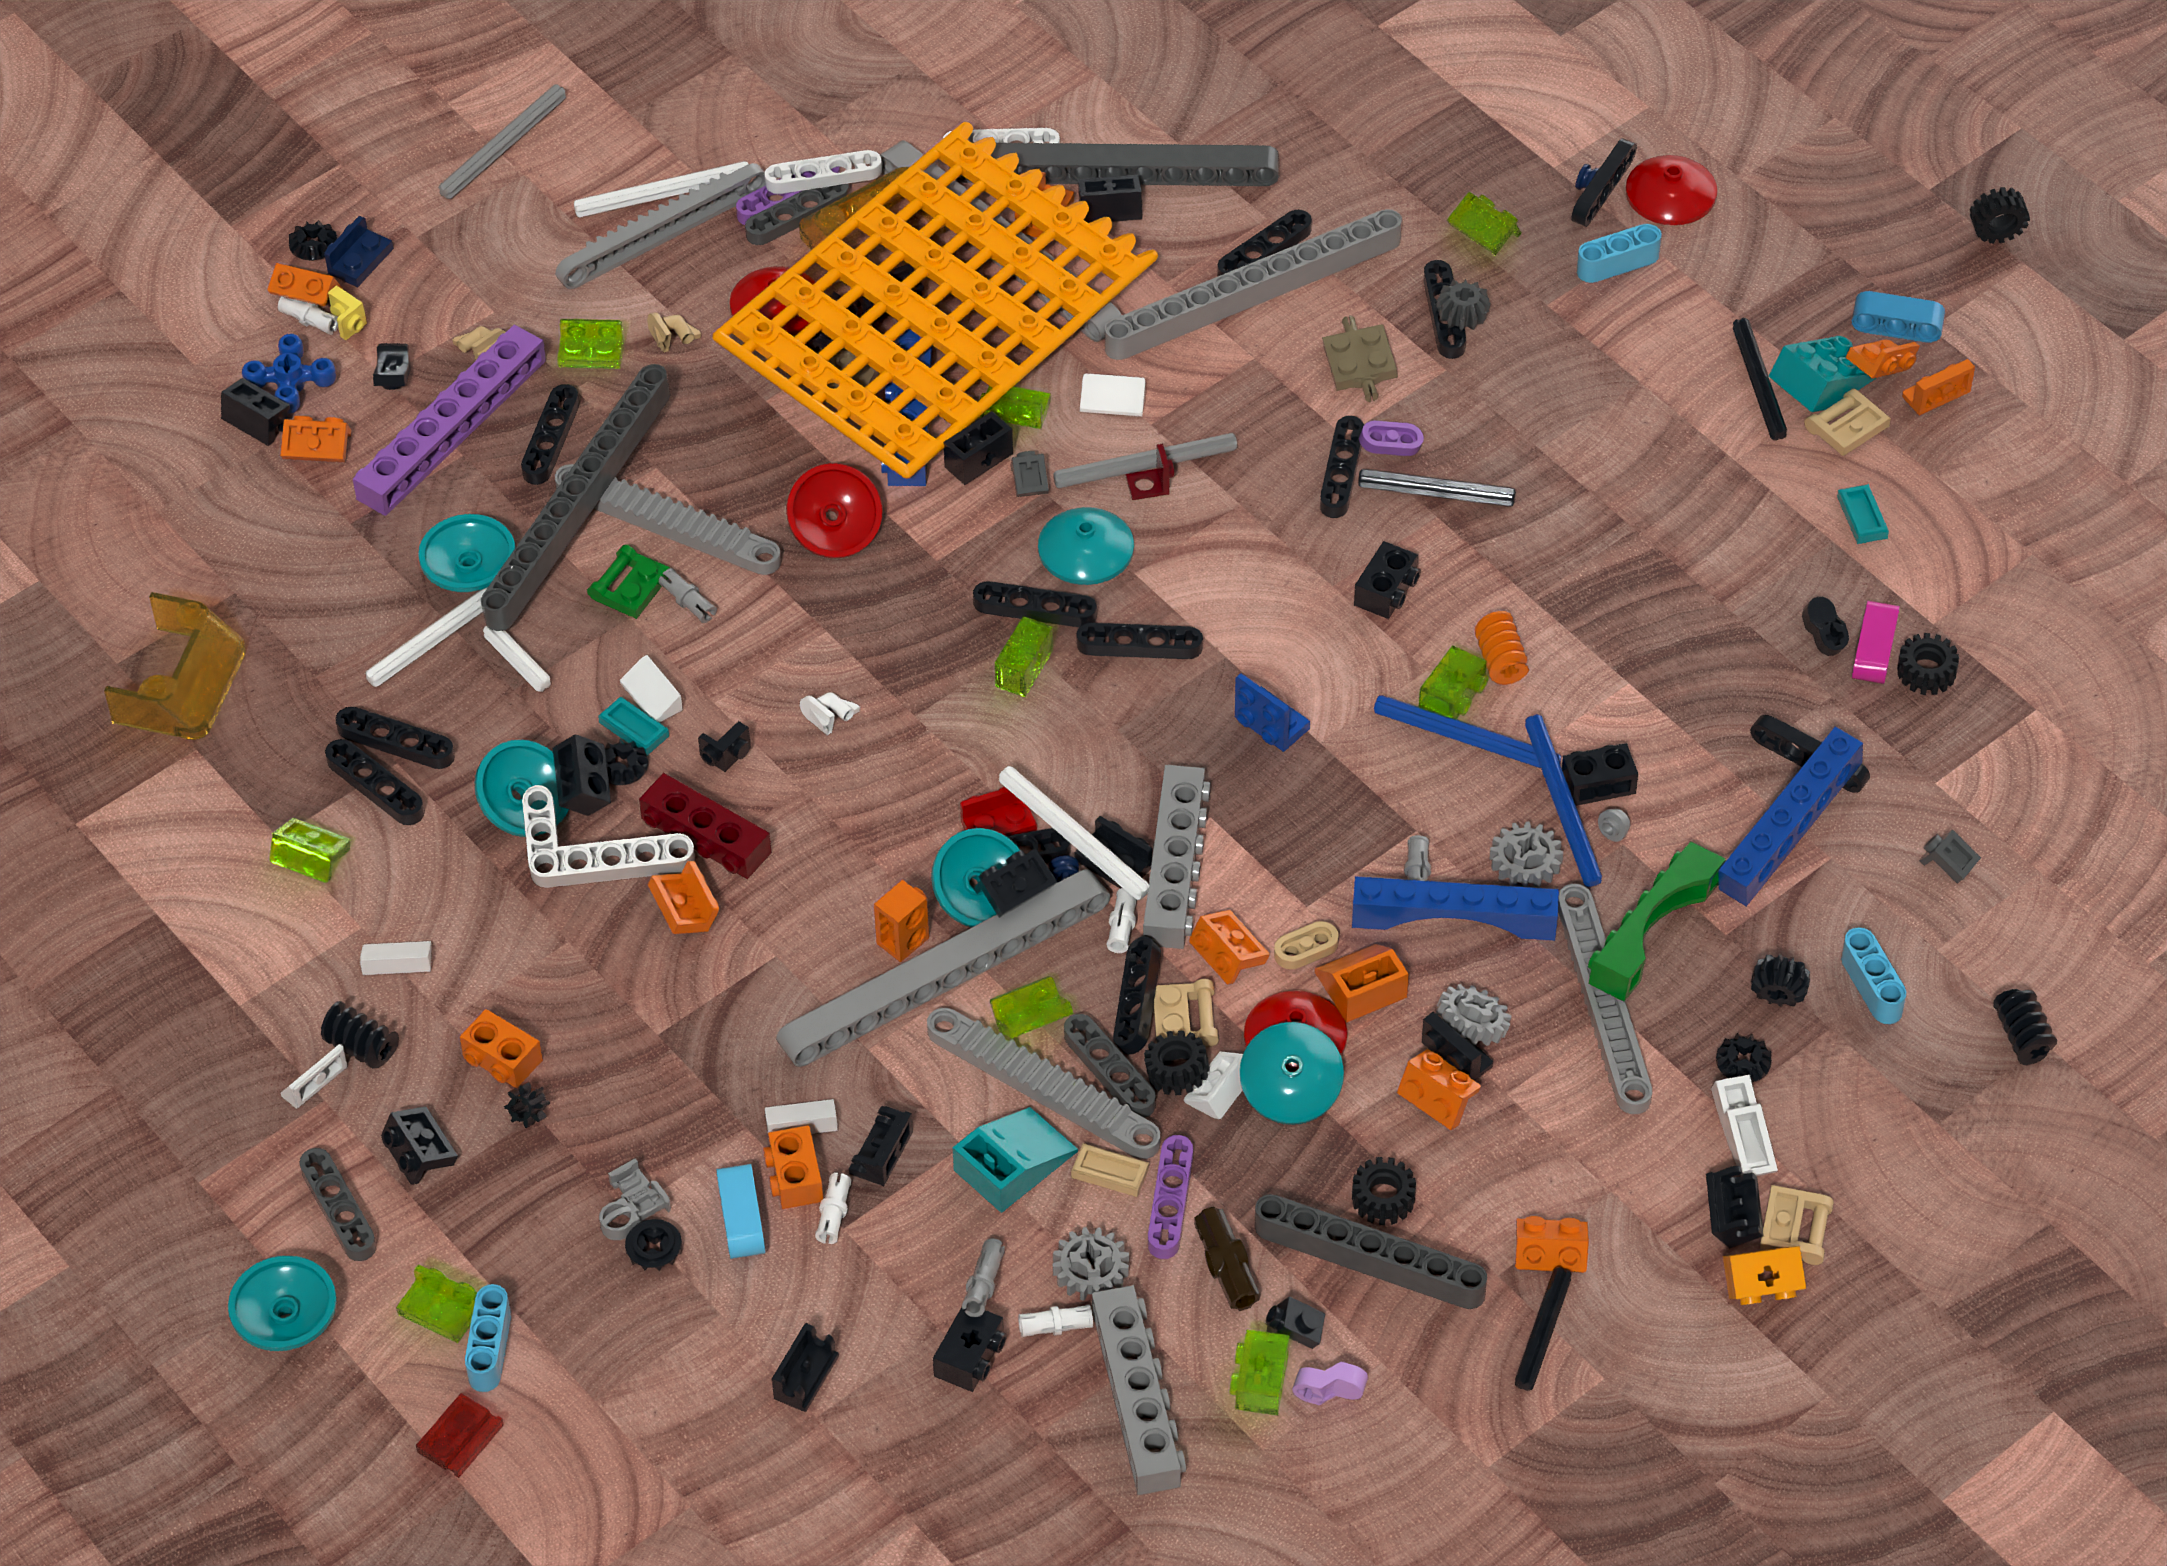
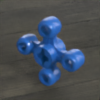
M286 334L279 339L278 349L280 355L274 360L272 367H265L260 361H249L242 368V377L260 388H263L267 382L276 383L278 389L275 391L274 396L290 405L288 414H292L300 407L298 392L304 388L305 381H313L319 387H329L336 380V369L334 363L327 358H319L312 365L301 364V358L304 354L302 340L295 334Z

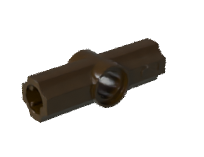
M1215 1207L1206 1208L1198 1216L1194 1217V1225L1205 1248L1208 1269L1214 1279L1218 1278L1231 1309L1242 1311L1251 1308L1255 1302L1260 1300V1293L1249 1270V1261L1245 1247L1240 1238H1235L1223 1209Z

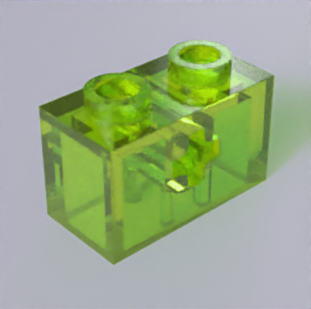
M1024 616L1022 617L995 661V685L997 688L1026 697L1053 652L1052 626Z
M1452 645L1420 687L1418 707L1456 720L1460 715L1464 716L1468 712L1475 694H1481L1487 685V661Z
M1246 1330L1244 1343L1238 1342L1236 1348L1235 1364H1240L1239 1374L1232 1373L1229 1394L1236 1395L1235 1410L1278 1416L1289 1355V1335Z

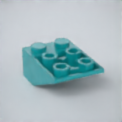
M1843 336L1785 345L1768 376L1811 412L1826 410L1843 399L1844 394L1849 390H1860L1876 379H1872L1845 358L1853 344Z
M1029 1107L979 1126L953 1146V1169L1002 1213L1078 1152V1148Z

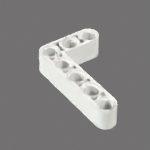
M535 785L528 788L523 795L522 802L528 863L532 880L540 887L549 888L682 873L687 861H695L692 840L688 836L678 833L558 846L555 807L551 792L544 786ZM537 800H543L547 803L540 810H534L530 807ZM541 831L550 834V837L542 842L533 839L535 834ZM683 848L688 853L682 858H675L671 856V852L674 849ZM643 852H650L654 855L653 859L648 862H642L637 857ZM612 855L621 859L618 864L613 866L604 863V860ZM577 859L587 862L586 866L582 869L570 867L571 863ZM543 863H550L554 866L547 873H540L536 870Z

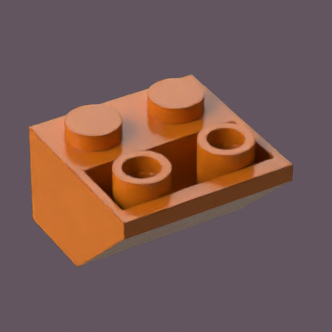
M1374 944L1315 968V974L1346 1023L1407 998L1409 974L1394 950L1388 947Z

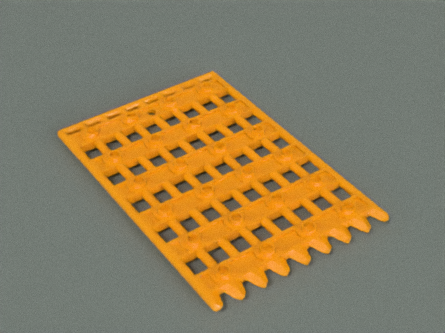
M963 122L720 326L712 335L713 340L905 479H909L944 449V441L971 425L1158 258V253L1155 250H1148L1136 256L1132 254L1131 251L1136 243L1133 233L1123 234L1117 238L1110 239L1107 236L1112 228L1110 217L1099 218L1090 223L1084 221L1089 211L1086 201H1079L1067 207L1061 205L1060 203L1065 196L1063 185H1055L1043 191L1039 190L1037 187L1042 180L1040 169H1032L1020 175L1016 174L1014 170L1019 163L1017 153H1009L997 159L993 158L991 154L996 147L993 137L983 138L974 143L968 141L973 131V126L969 122ZM939 159L951 168L935 180L925 173L924 170ZM962 175L974 184L958 196L948 189L947 186ZM985 191L997 200L981 212L970 203ZM899 193L909 200L910 203L897 214H894L883 205ZM1009 207L1019 214L1020 217L1007 228H1004L993 219ZM922 209L932 216L933 219L918 231L906 221ZM1032 223L1042 230L1043 233L1032 243L1027 244L1016 235ZM946 226L956 235L941 247L932 241L930 237L941 227ZM858 228L870 237L853 249L842 240ZM1055 239L1067 249L1052 261L1040 253V251ZM966 242H969L980 251L964 263L952 254ZM881 244L893 253L877 266L865 256ZM1079 256L1091 265L1075 277L1063 268L1075 257ZM992 258L1002 265L1003 268L988 280L976 270ZM904 260L916 270L900 282L888 273ZM814 263H817L828 272L812 285L800 275ZM1102 272L1114 280V282L1099 294L1087 284ZM1015 274L1027 284L1011 296L1002 290L1000 286ZM925 277H928L939 286L926 298H922L911 289ZM840 279L850 286L851 289L835 301L825 294L824 291ZM1039 291L1049 298L1050 301L1035 313L1023 303L1035 292ZM951 293L961 300L962 303L947 315L935 307V305ZM864 296L875 305L859 318L847 308L858 298ZM775 298L785 305L786 308L770 320L758 311ZM1062 307L1074 317L1062 328L1058 329L1048 322L1047 319ZM972 310H975L986 319L971 332L958 322ZM886 312L898 320V322L884 334H881L870 325ZM799 315L810 324L793 337L782 327L793 317ZM998 326L1010 336L996 348H993L982 339ZM910 329L922 338L905 351L895 344L894 341ZM821 331L833 341L817 354L805 344ZM729 335H735L744 343L740 345L735 340L730 338ZM1022 343L1032 350L1033 353L1020 365H1017L1007 358L1006 355ZM933 345L945 355L929 368L917 358ZM845 348L855 355L856 358L842 370H839L828 361ZM757 351L768 360L764 362L752 352ZM957 362L969 372L953 385L940 375ZM866 365H869L880 374L866 387H863L853 380L852 377ZM779 367L791 377L787 379L775 369ZM981 379L991 386L992 389L977 402L964 392ZM889 382H893L904 391L887 404L878 398L876 394ZM830 383H836L839 386L837 388L832 389L829 388L827 385ZM803 384L805 387L814 392V394L811 396L803 389H801L799 386ZM915 398L928 408L913 421H910L899 411ZM826 401L838 411L835 413L822 403ZM939 415L949 422L951 426L937 438H934L924 431L923 428ZM850 418L862 428L858 430L846 420ZM874 435L886 445L882 447L870 437ZM897 452L910 462L905 464L894 454Z

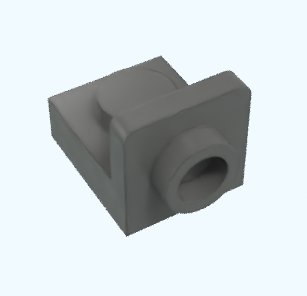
M1024 451L1018 453L1017 457H1012L1010 466L1014 476L1016 497L1048 494L1049 488L1044 454L1036 455L1034 451Z
M1951 830L1942 837L1938 834L1932 837L1923 847L1927 852L1919 861L1925 866L1933 860L1956 883H1959L1968 875L1981 857L1954 830Z

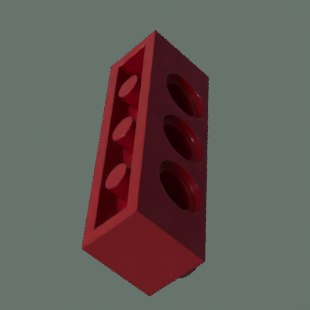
M664 772L639 798L641 819L648 826L658 828L667 834L678 833L688 836L699 855L718 862L732 874L737 873L748 879L772 853L769 832Z

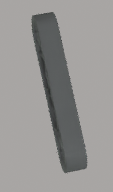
M849 184L803 190L751 216L745 223L747 240L754 245L767 244L844 205L849 200ZM807 201L818 203V205L812 208L803 206ZM781 214H789L793 216L791 219L785 221L779 220L777 218Z
M1084 1014L1070 1016L1064 1023V1039L1067 1045L1109 1093L1117 1098L1122 1106L1126 1103L1131 1111L1144 1118L1150 1116L1156 1108L1154 1089L1089 1016ZM1073 1029L1085 1030V1037L1080 1032L1073 1033ZM1096 1049H1103L1109 1055L1105 1059L1097 1060L1092 1058L1090 1053ZM1116 1072H1124L1129 1076V1079L1123 1083H1116L1110 1077ZM1134 1094L1139 1100L1146 1099V1103L1143 1104L1140 1101L1134 1103Z
M321 1148L307 1150L302 1154L299 1161L302 1176L345 1254L354 1261L369 1259L376 1251L373 1231L330 1154ZM317 1162L319 1166H322L323 1175L321 1177L318 1176L315 1167L311 1166L312 1163ZM327 1186H337L340 1188L339 1193L333 1197H325L321 1194L322 1190ZM344 1211L354 1214V1218L347 1223H339L335 1220L337 1215ZM356 1231L360 1241L365 1243L362 1247L354 1244L352 1234Z

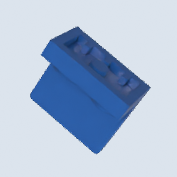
M1242 673L1235 678V718L1244 727H1249L1261 735L1266 743L1274 745L1284 752L1310 729V721L1265 688L1260 687Z

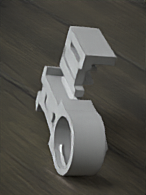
M636 1159L608 1173L609 1182L614 1189L619 1188L623 1193L620 1199L604 1206L599 1214L601 1231L608 1239H626L629 1231L639 1224L640 1221L664 1208L668 1213L671 1211L668 1195L657 1181L649 1182L640 1171ZM622 1214L630 1218L629 1222L623 1227L612 1228L608 1226L613 1219Z

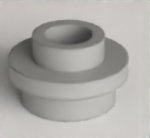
M1607 809L1599 815L1598 826L1601 833L1607 839L1617 842L1627 836L1630 829V820L1620 809Z

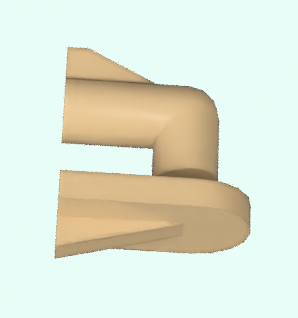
M655 312L647 317L649 331L657 342V346L663 352L669 351L672 335L669 330L674 329L684 344H688L694 339L701 337L700 331L686 323L680 315L661 318Z
M480 326L472 332L455 337L452 340L454 345L459 347L464 353L472 349L477 360L481 353L486 352L497 341L498 337L506 332L500 328L491 331L486 327Z

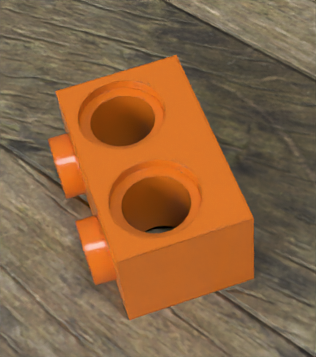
M901 880L874 903L876 943L899 962L906 959L929 939L927 897L919 888L912 887L904 880Z
M487 1009L460 1036L462 1055L469 1064L484 1068L497 1081L501 1083L507 1082L515 1088H518L543 1061L539 1040Z
M810 1126L769 1132V1147H763L766 1167H773L775 1175L769 1176L772 1196H779L782 1209L820 1203L823 1200L822 1182Z

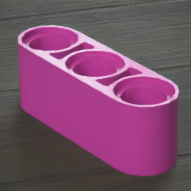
M1867 600L1852 673L1853 679L1879 684L1885 683L1900 606Z

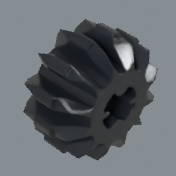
M1781 954L1778 957L1766 955L1765 959H1758L1757 964L1754 966L1751 990L1757 994L1758 999H1766L1768 1004L1775 1003L1780 1007L1784 1004L1795 1006L1796 1003L1803 1002L1807 995L1810 984V971L1805 968L1803 962H1795L1794 957L1786 958Z

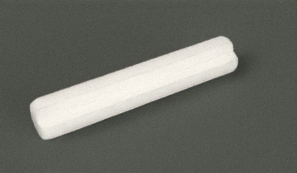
M488 626L484 627V637L536 691L542 692L545 688H549L551 685L550 676L505 630L494 631L488 628Z

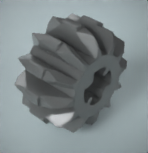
M1466 278L1462 283L1453 280L1450 286L1444 285L1437 299L1440 321H1447L1449 328L1459 326L1461 331L1464 327L1474 330L1477 324H1483L1490 309L1487 289L1479 288L1478 282L1473 284L1467 283Z

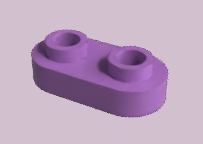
M1387 421L1367 422L1359 436L1361 446L1371 453L1400 456L1415 455L1420 450L1424 439L1421 430L1413 424Z

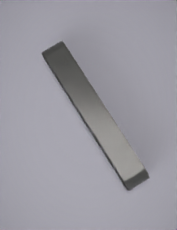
M1264 1195L1256 1202L1254 1227L1259 1237L1465 1309L1478 1308L1485 1301L1487 1273L1482 1266L1277 1195ZM1268 1216H1273V1217H1276V1218L1270 1219V1218H1266V1217H1268ZM1304 1227V1228H1308V1229H1307V1230H1301V1229H1299V1228ZM1332 1239H1340L1342 1241H1333ZM1371 1250V1251H1375V1252H1374V1253H1368V1252H1365V1251ZM1398 1262H1407L1409 1264H1400ZM1438 1273L1441 1274V1276H1434L1432 1274ZM1465 1285H1474L1476 1287L1471 1288Z

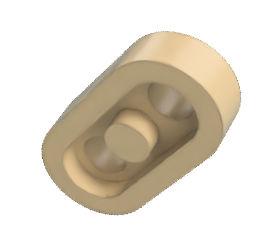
M1319 921L1281 936L1277 939L1274 946L1275 961L1285 969H1297L1333 954L1338 947L1339 934L1336 927L1328 922ZM1320 941H1321V942H1325V943L1322 944V945L1317 944V942H1320Z

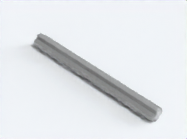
M557 84L553 85L444 180L438 187L441 196L451 199L566 98L564 88Z
M1229 433L1164 447L1167 459H1171L1174 464L1234 451L1237 449V441L1235 435ZM1156 449L1057 470L1053 473L1054 483L1057 488H1063L1156 468Z

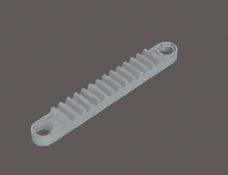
M752 163L728 175L720 173L719 180L710 178L709 185L701 183L699 184V190L691 188L689 189V195L679 194L678 201L669 199L668 206L659 204L658 211L650 209L648 210V216L638 215L637 222L628 220L627 227L618 225L617 232L609 230L607 231V237L597 236L596 243L587 241L586 248L566 257L559 263L556 268V277L566 288L574 289L735 207L740 198L765 186V171L759 165ZM756 176V178L750 184H748V182ZM577 268V270L572 275L568 276L572 270Z
M574 464L564 465L556 471V490ZM615 477L593 508L757 574L767 575L774 573L781 565L780 548L773 541L752 534L747 527L742 530L737 523L729 525L724 518L719 521L714 514L707 516L701 509L699 512H696L691 505L686 508L681 501L673 503L668 496L666 499H663L658 492L653 495L648 488L640 490L635 483L630 486L625 479L620 482ZM762 553H768L773 556L771 560L766 562L756 559Z
M1569 884L1564 886L1559 892L1558 913L1564 929V937L1567 939L1568 950L1571 952V960L1574 961V970L1577 972L1578 983L1581 984V993L1584 994V1003L1587 1005L1588 1016L1591 1017L1594 1035L1598 1040V1048L1601 1049V1058L1605 1063V1071L1608 1072V1081L1612 1085L1620 1109L1629 1114H1641L1650 1107L1652 1086L1625 1002L1588 984L1591 969L1588 968L1589 960L1596 950L1601 951L1604 948L1606 939L1589 889L1580 884ZM1577 897L1584 904L1580 907H1571L1565 901L1568 898ZM1629 1090H1638L1643 1093L1644 1098L1639 1101H1632L1626 1097L1625 1093Z
M949 1008L936 1009L928 1016L927 1033L930 1040L938 1046L1133 1157L1148 1159L1158 1153L1160 1149L1159 1128L1151 1121L1131 1111L1128 1104L1125 1103L1122 1106L1117 1098H1108L1103 1090L1099 1093L1094 1085H1085L1082 1078L1075 1079L1069 1071L1064 1073L1059 1065L1052 1066L1046 1058L1041 1060L1036 1052L1031 1054L1025 1046L1018 1047L1013 1039L1008 1041L1002 1033L995 1034L992 1027H983L979 1020L974 1022ZM942 1021L950 1022L954 1026L947 1032H940L935 1029L936 1024ZM1140 1134H1147L1153 1140L1148 1145H1139L1134 1142V1138Z

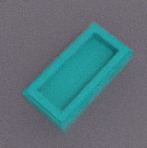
M1869 484L1838 490V501L1857 544L1888 539L1889 530Z
M619 697L598 715L601 725L627 743L634 740L637 747H644L646 756L669 737V729L623 697Z

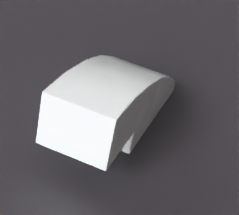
M1750 1075L1715 1081L1711 1088L1714 1102L1737 1166H1741V1176L1751 1172L1756 1176L1777 1172L1778 1169L1761 1104L1756 1102Z

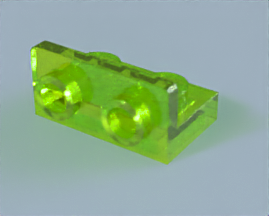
M1468 192L1447 219L1449 225L1494 255L1498 253L1512 234L1518 238L1522 233L1516 224L1518 219L1506 210H1503L1502 213L1494 208L1495 204L1482 194L1477 197Z
M560 319L561 338L557 358L558 367L621 368L624 336L620 320Z
M991 386L988 387L986 393L981 394L980 399L992 389ZM1013 387L984 412L981 418L993 411L1006 423L1041 429L1051 403V393Z
M291 818L272 833L269 860L276 865L327 883L331 880L333 863L350 851L351 839L296 818Z
M1050 976L990 999V1005L999 1032L1011 1039L1074 1014L1070 1001L1058 994L1055 981Z
M418 1264L414 1269L415 1282L396 1307L398 1315L459 1343L471 1326L477 1295L476 1290L465 1282L457 1283L447 1278L438 1269H428Z

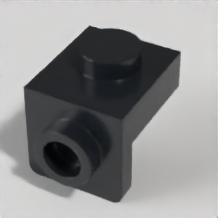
M379 343L377 345V365L373 373L374 386H382L387 390H395L405 386L410 374L408 344Z
M738 721L718 741L702 733L698 737L699 752L702 760L708 765L716 766L726 772L738 759H743L751 748L749 727Z
M1289 1296L1269 1310L1265 1320L1267 1325L1265 1338L1273 1342L1281 1335H1284L1313 1349L1320 1344L1325 1313Z

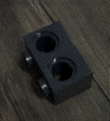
M1383 541L1355 584L1354 606L1389 619L1395 609L1402 607L1408 588L1410 586L1414 587L1418 582L1421 570L1417 568L1418 554Z
M574 734L552 747L560 807L589 816L611 803L604 744Z
M1627 743L1607 745L1599 749L1584 752L1576 751L1563 755L1562 771L1575 806L1636 794L1638 771Z

